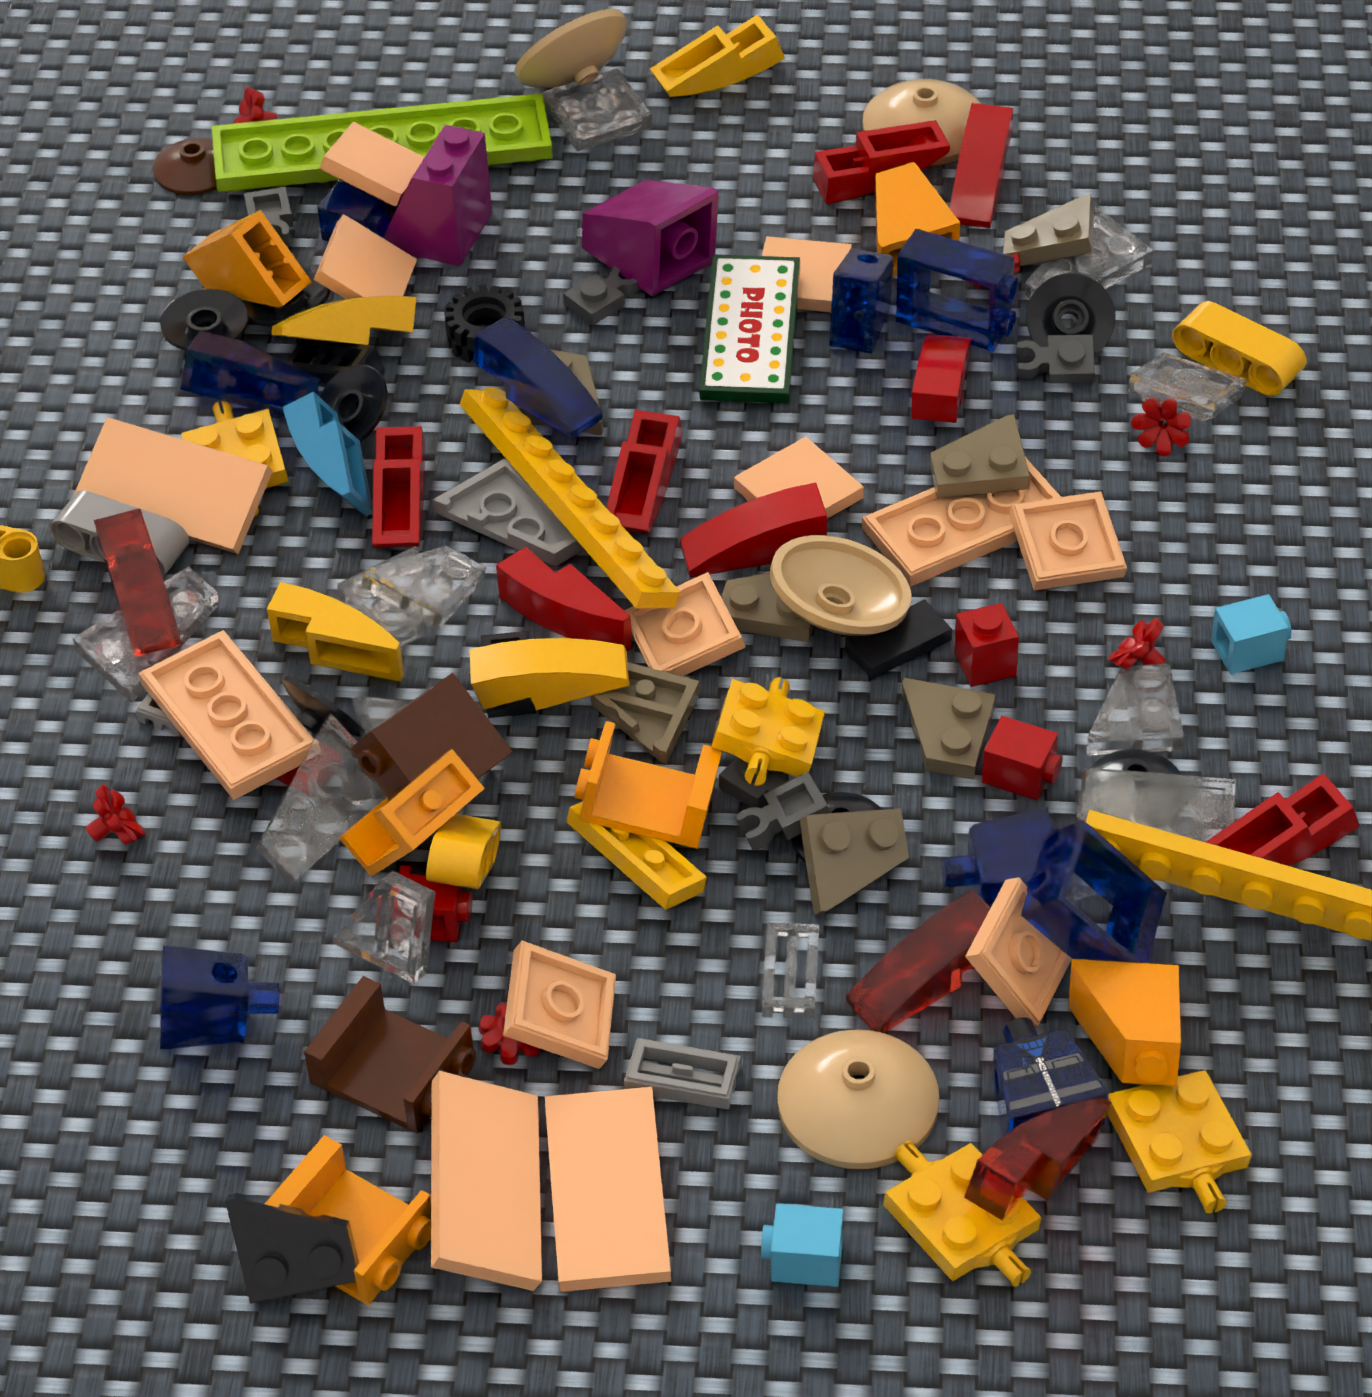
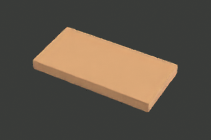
M106 417L74 495L78 491H89L169 518L182 526L189 540L239 554L273 470L266 464Z
M1025 457L1030 474L1029 489L937 498L935 487L862 517V530L882 554L903 573L909 586L912 587L1018 541L1009 515L1011 504L1059 498L1061 496Z
M224 630L138 673L142 686L233 800L320 755L318 743Z
M439 1071L433 1078L431 1110V1268L534 1291L542 1282L537 1095Z
M652 1087L545 1096L559 1291L567 1292L671 1282Z

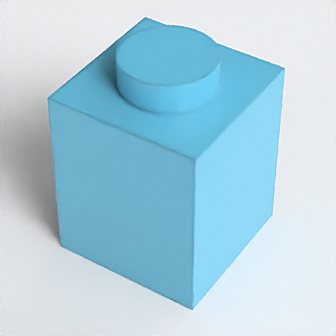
M1269 594L1215 608L1211 642L1230 674L1284 661L1287 639H1290L1292 635L1291 624L1287 614L1284 611L1278 610Z
M776 1203L774 1225H763L761 1259H771V1282L839 1286L843 1245V1209Z

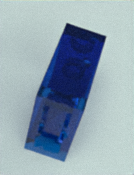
M916 228L898 254L896 322L937 335L972 338L971 345L994 351L1002 337H1008L1011 334L1016 321V312L1011 310L1012 301L1018 287V278L1013 277L1014 257ZM931 270L989 287V310L930 292Z
M1083 819L1062 829L1056 828L1049 832L1039 846L1040 855L1033 877L1027 885L1028 894L1021 916L1072 959L1148 963L1167 892ZM1073 872L1113 906L1106 932L1066 898Z

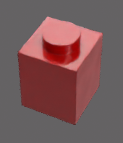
M998 603L957 613L954 654L970 687L1016 676L1019 635L1003 604Z
M1001 716L983 751L982 783L1038 801L1046 784H1054L1061 770L1063 756L1056 754L1058 733Z

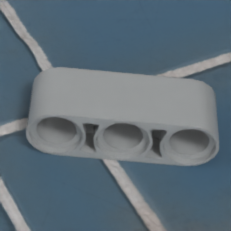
M83 490L78 491L50 524L52 537L62 547L156 580L164 577L189 545V537L186 531L175 521Z

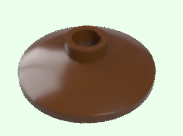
M185 139L162 150L153 164V173L158 184L170 192L183 195H197L216 190L213 139Z

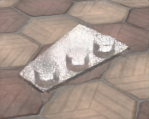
M1095 206L1092 252L1044 261L1025 282V296L1031 299L1035 290L1043 282L1054 276L1066 273L1088 276L1107 289L1152 264L1153 250Z

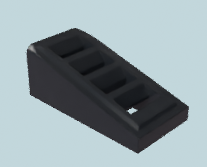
M304 339L300 341L281 368L285 376L323 388L339 372L354 365L371 366L380 372L382 376L385 373L384 365L376 347L373 345ZM313 357H316L312 364L309 363Z

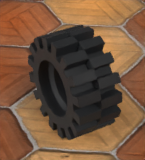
M479 285V292H473L471 287L464 289L465 297L457 293L452 297L453 303H447L446 312H444L447 343L449 348H452V353L456 357L462 354L463 361L468 363L474 357L477 364L480 365L485 364V359L491 358L492 364L500 363L499 356L503 355L508 360L513 357V350L519 352L522 349V342L525 343L526 340L524 308L520 298H514L512 291L507 289L502 294L500 286L494 285L492 291H487L486 285ZM482 323H494L490 326H476Z

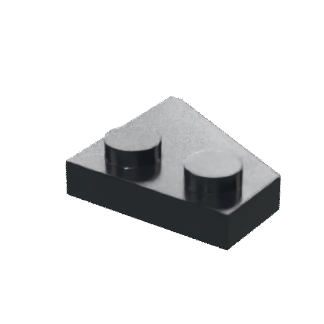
M239 1193L227 1196L225 1203L250 1304L356 1282L354 1270L359 1265V1260L348 1220L324 1214L311 1216L300 1208L280 1204L279 1207L246 1200L247 1195Z

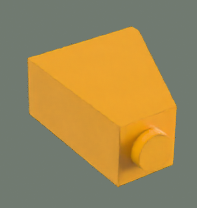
M912 162L876 173L875 218L877 275L883 280L959 256L960 221L916 163Z
M261 210L211 233L183 256V259L205 289L227 291L236 295L241 300L277 308L284 306L312 282Z
M1072 959L1068 1008L1120 1081L1132 1084L1177 1086L1181 1049L1179 965Z

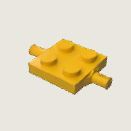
M223 400L221 402L224 413L221 411L219 402H216L212 407L216 419L215 424L181 433L183 440L268 465L273 472L266 489L289 482L269 408L234 418L231 404ZM257 508L254 517L258 514L259 508Z
M780 677L774 678L770 682L769 691L755 683H744L732 679L711 745L713 748L733 754L747 762L748 767L744 777L751 784L754 774H757L754 786H760L766 781L767 770L780 771L796 777L809 772L825 713L824 710L815 708L804 700L787 698L790 684L784 679L782 687L779 689Z
M1206 1070L1178 1076L1177 1086L1139 1084L1137 1087L1107 1094L1104 1109L1148 1193L1170 1187L1194 1188L1206 1213L1212 1214L1213 1209L1216 1213L1226 1206L1227 1201L1220 1192L1215 1180L1222 1174L1248 1168L1252 1154Z
M906 1141L905 1145L901 1144L895 1151L894 1158L912 1176L885 1192L883 1206L952 1282L973 1269L995 1265L1011 1282L1012 1286L1018 1287L1020 1282L1023 1284L1029 1278L1031 1269L1012 1250L1018 1242L1039 1231L1041 1216L972 1143L941 1160L929 1162L914 1146L912 1141Z

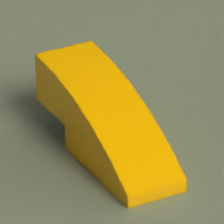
M757 14L727 34L723 32L719 25L650 68V71L669 97L686 96L720 89L743 81L784 60L785 56L776 36Z
M371 296L348 298L321 304L297 313L272 326L271 335L369 345L370 329L413 332L416 297Z
M280 582L267 607L272 641L308 648L310 664L398 682L402 681L404 671L400 642L382 626L362 612L335 598L307 588Z
M546 638L502 642L469 649L471 685L484 710L526 698H531L536 710L630 686L627 651L624 645L585 639Z

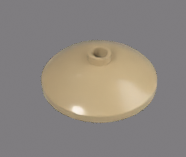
M605 9L589 13L564 24L543 37L523 54L515 66V75L521 84L533 88H563L575 83L578 86H583L592 82L599 76V70L612 59L623 41L628 26L626 17L620 10Z
M935 79L907 80L884 89L870 100L863 113L862 128L863 131L936 120L950 144V152L930 166L944 165L959 160L971 104L981 103L965 89L946 81Z
M810 535L795 538L783 544L776 551L771 563V583L783 603L801 619L826 631L850 636H866L884 632L902 622L911 604V589L903 573L882 554L852 540L826 535Z
M845 1030L830 1033L811 1041L790 1059L783 1070L778 1085V1111L782 1125L789 1137L808 1155L836 1167L872 1169L897 1162L898 1160L894 1158V1153L901 1144L905 1145L906 1141H912L917 1149L924 1143L937 1120L939 1088L934 1072L928 1062L907 1043L881 1032ZM853 1076H863V1077H865V1078H863V1079H854V1078H852V1077H853Z

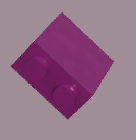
M444 125L412 176L383 239L411 256L456 266L462 265L492 214L485 133Z
M644 180L582 213V249L613 269L616 266L621 270L623 277L628 280L635 279L638 281L639 288L654 296L712 263L713 254L716 252L719 191L713 187Z

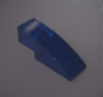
M508 316L475 333L474 364L506 383V398L570 438L575 437L603 420V411L573 372L544 343Z

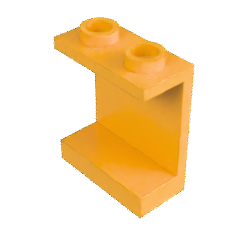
M606 721L600 740L591 738L584 767L591 770L581 768L574 796V798L583 800L579 820L698 849L722 751L703 744L695 775L612 755L609 753L615 723Z
M451 749L390 801L386 797L341 835L339 839L372 877L413 851L485 788L455 751Z
M326 1135L319 1140L265 1203L274 1207H279L280 1204L300 1208L311 1216L324 1214L348 1220L359 1260V1265L354 1270L356 1282L341 1284L335 1287L368 1306L381 1290L386 1291L393 1286L401 1272L402 1265L415 1249L421 1250L431 1239L430 1194L421 1190L408 1205L347 1170L342 1144Z

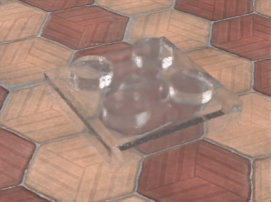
M618 68L600 73L595 80L583 86H578L575 81L543 91L544 106L577 152L653 127L651 112Z
M1163 352L1131 373L1127 391L1141 395L1143 401L1154 397L1159 401L1160 405L1167 398H1172L1177 401V408L1183 409V412H1188L1192 419L1208 420L1217 416L1243 396L1246 379Z

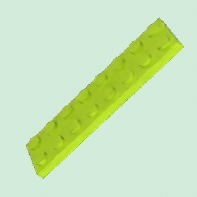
M542 93L211 126L218 192L243 191L245 189L274 186L284 187L314 182L325 183L340 180L322 171L320 165L324 155L353 122L423 157L428 153L444 125L485 133L488 166L553 159L552 143Z

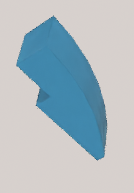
M314 392L284 406L283 410L288 429L298 451L309 467L325 484L366 517L373 514V504L360 440L339 423L337 412Z

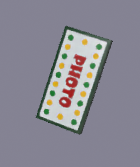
M713 254L699 387L700 400L789 403L800 277V257Z

